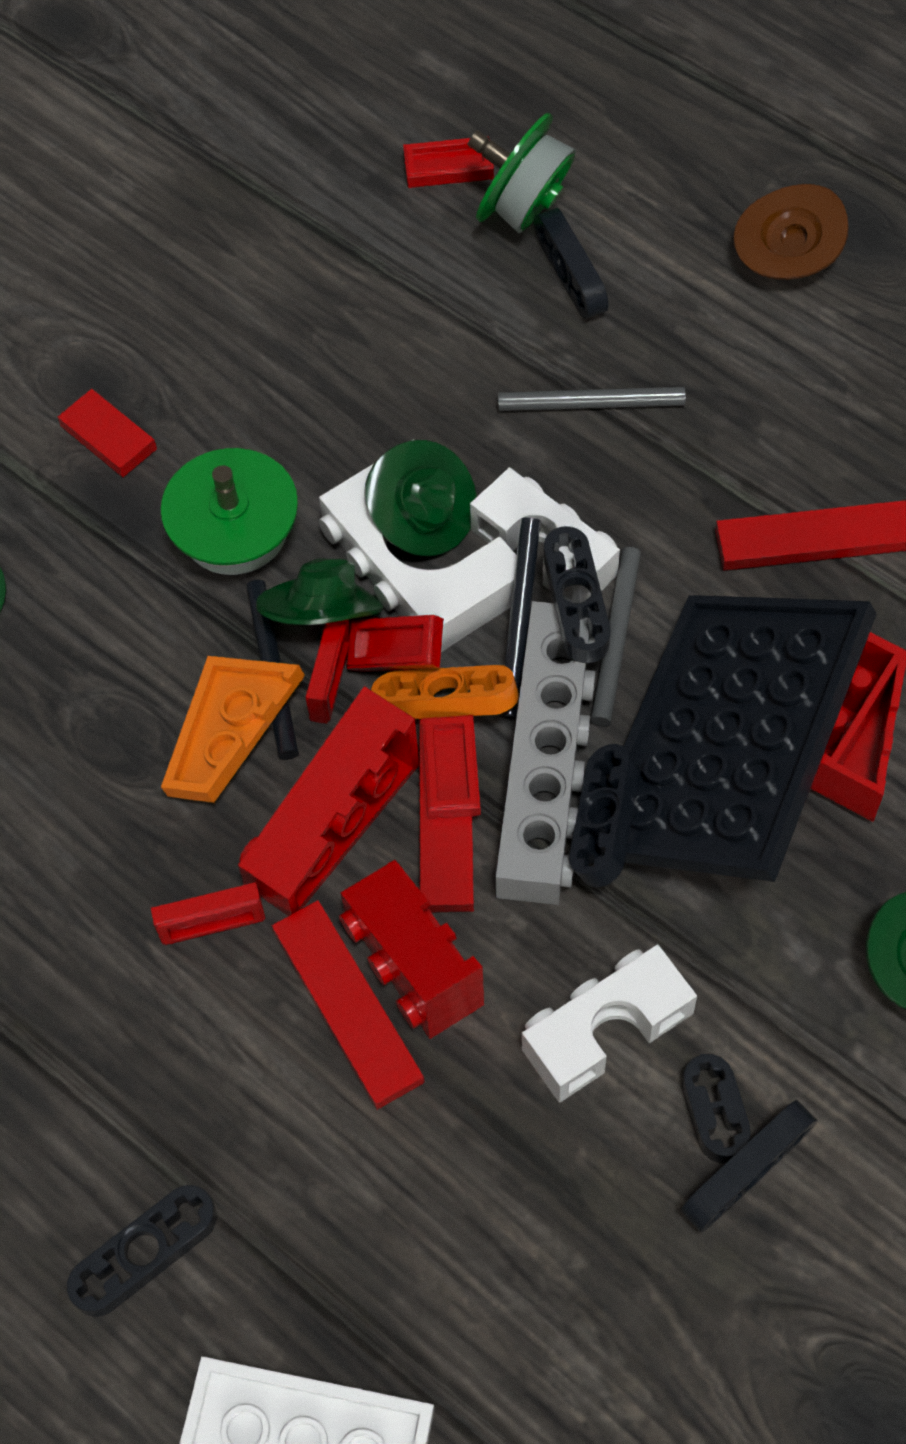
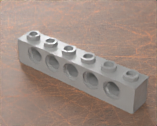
M532 601L496 871V898L559 905L561 887L571 888L573 868L569 862V855H565L567 838L573 839L578 808L570 807L572 791L582 792L585 761L576 760L577 745H588L590 715H581L583 700H593L595 671L586 670L587 663L575 661L565 651L554 603ZM587 618L580 620V637H583L585 644L594 643L595 637H591ZM564 657L571 661L565 664H558L553 662L552 659ZM551 701H560L565 703L566 706L554 709L545 704ZM552 745L560 748L562 751L550 755L541 752L539 749ZM540 791H548L557 797L551 801H539L533 795ZM534 838H543L548 840L551 845L545 849L538 850L529 847L526 843Z

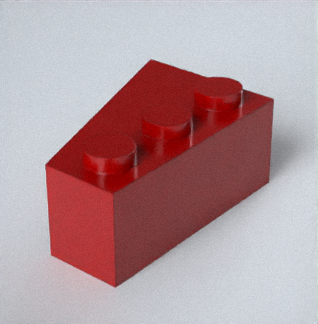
M396 860L340 892L344 913L339 915V919L353 942L356 943L362 939L372 953V955L367 957L370 967L383 985L391 981L401 998L396 1000L397 1006L411 1028L414 1029L420 1025L429 1039L484 1006L483 967L474 956L466 961L463 959L452 941L457 939L455 932L447 923L440 926L429 910L430 903Z

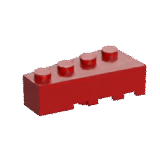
M364 686L259 836L253 838L243 849L238 867L244 885L256 882L260 897L287 916L304 908L419 767L415 718Z

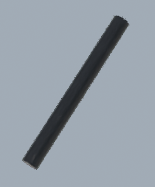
M529 517L521 518L504 665L513 672L519 696L541 520ZM519 699L510 710L499 714V716L517 718Z
M260 579L252 580L247 583L246 587L260 661L281 663L273 620L263 616L256 609L258 596L267 590L266 583ZM287 700L272 721L278 756L282 760L293 759L299 755L289 701Z

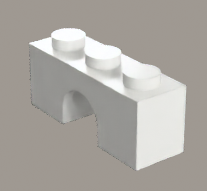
M510 467L470 503L471 531L487 543L500 536L514 551L518 547L521 518L525 517L541 520L538 542L544 543L546 536L558 527H575L581 530L588 538L601 591L617 577L620 549L617 548L612 538L602 531H594L580 520L577 513L566 504H558L543 492L536 481L529 477L523 478ZM568 546L560 547L559 551H562L564 554L566 570L573 568V553L570 552ZM543 559V586L551 591ZM572 585L567 587L562 595L572 603H581L586 601L591 596V593L581 585Z
M658 944L645 953L640 949L629 953L615 966L616 972L600 982L596 978L586 981L574 990L570 996V1002L556 1011H553L552 1008H546L535 1014L525 1024L526 1030L522 1032V1051L559 1103L605 1073L607 1056L593 1036L594 1030L603 1022L612 1019L628 1021L639 1029L648 1043H651L693 1015L697 995Z

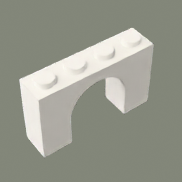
M372 464L319 497L322 518L318 520L319 526L325 537L332 544L339 542L345 549L347 560L355 565V573L359 577L366 575L375 585L374 591L377 598L388 611L395 609L401 617L434 614L444 618L441 652H443L511 608L517 555L499 536L460 562L443 569L423 570L400 562L387 549L388 540L377 530L367 511L364 490L368 473L373 466Z

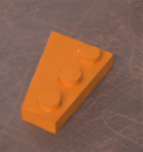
M207 656L161 785L165 794L173 798L214 803L304 678L305 674L301 667L295 664Z

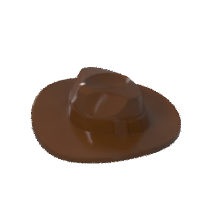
M798 184L784 187L759 198L742 213L734 231L736 252L744 265L758 275L778 280L808 277L827 268L843 251L848 238V216L841 199L826 187L815 184Z

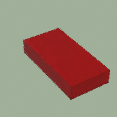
M470 138L403 145L408 188L494 179L493 163L482 156V153L476 152L467 145Z
M93 389L89 390L57 416L60 426L121 477L126 476L157 450L155 439Z
M433 614L351 620L347 669L355 672L440 668L444 618Z
M349 619L325 624L306 694L309 717L312 722L328 724V721L331 720L348 656Z
M473 715L422 718L429 819L481 815Z
M256 882L151 908L154 927L162 945H169L262 922L266 919Z

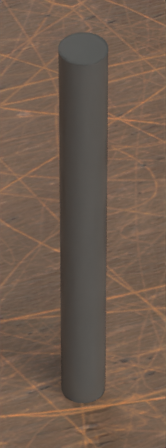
M685 387L498 392L499 411L683 406L686 401Z
M625 547L621 552L609 618L611 629L610 646L607 654L601 661L591 722L601 727L611 724L641 557V551L635 547Z

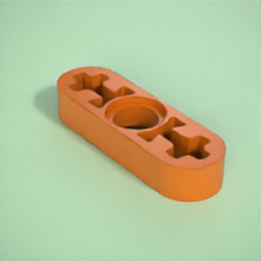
M503 665L392 671L380 676L371 687L373 692L415 719L462 715H497L510 710L519 699L513 672ZM443 689H456L447 696L434 697L435 693Z

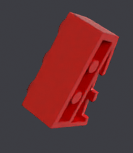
M870 632L811 789L874 822L884 796L885 778L906 668V650Z

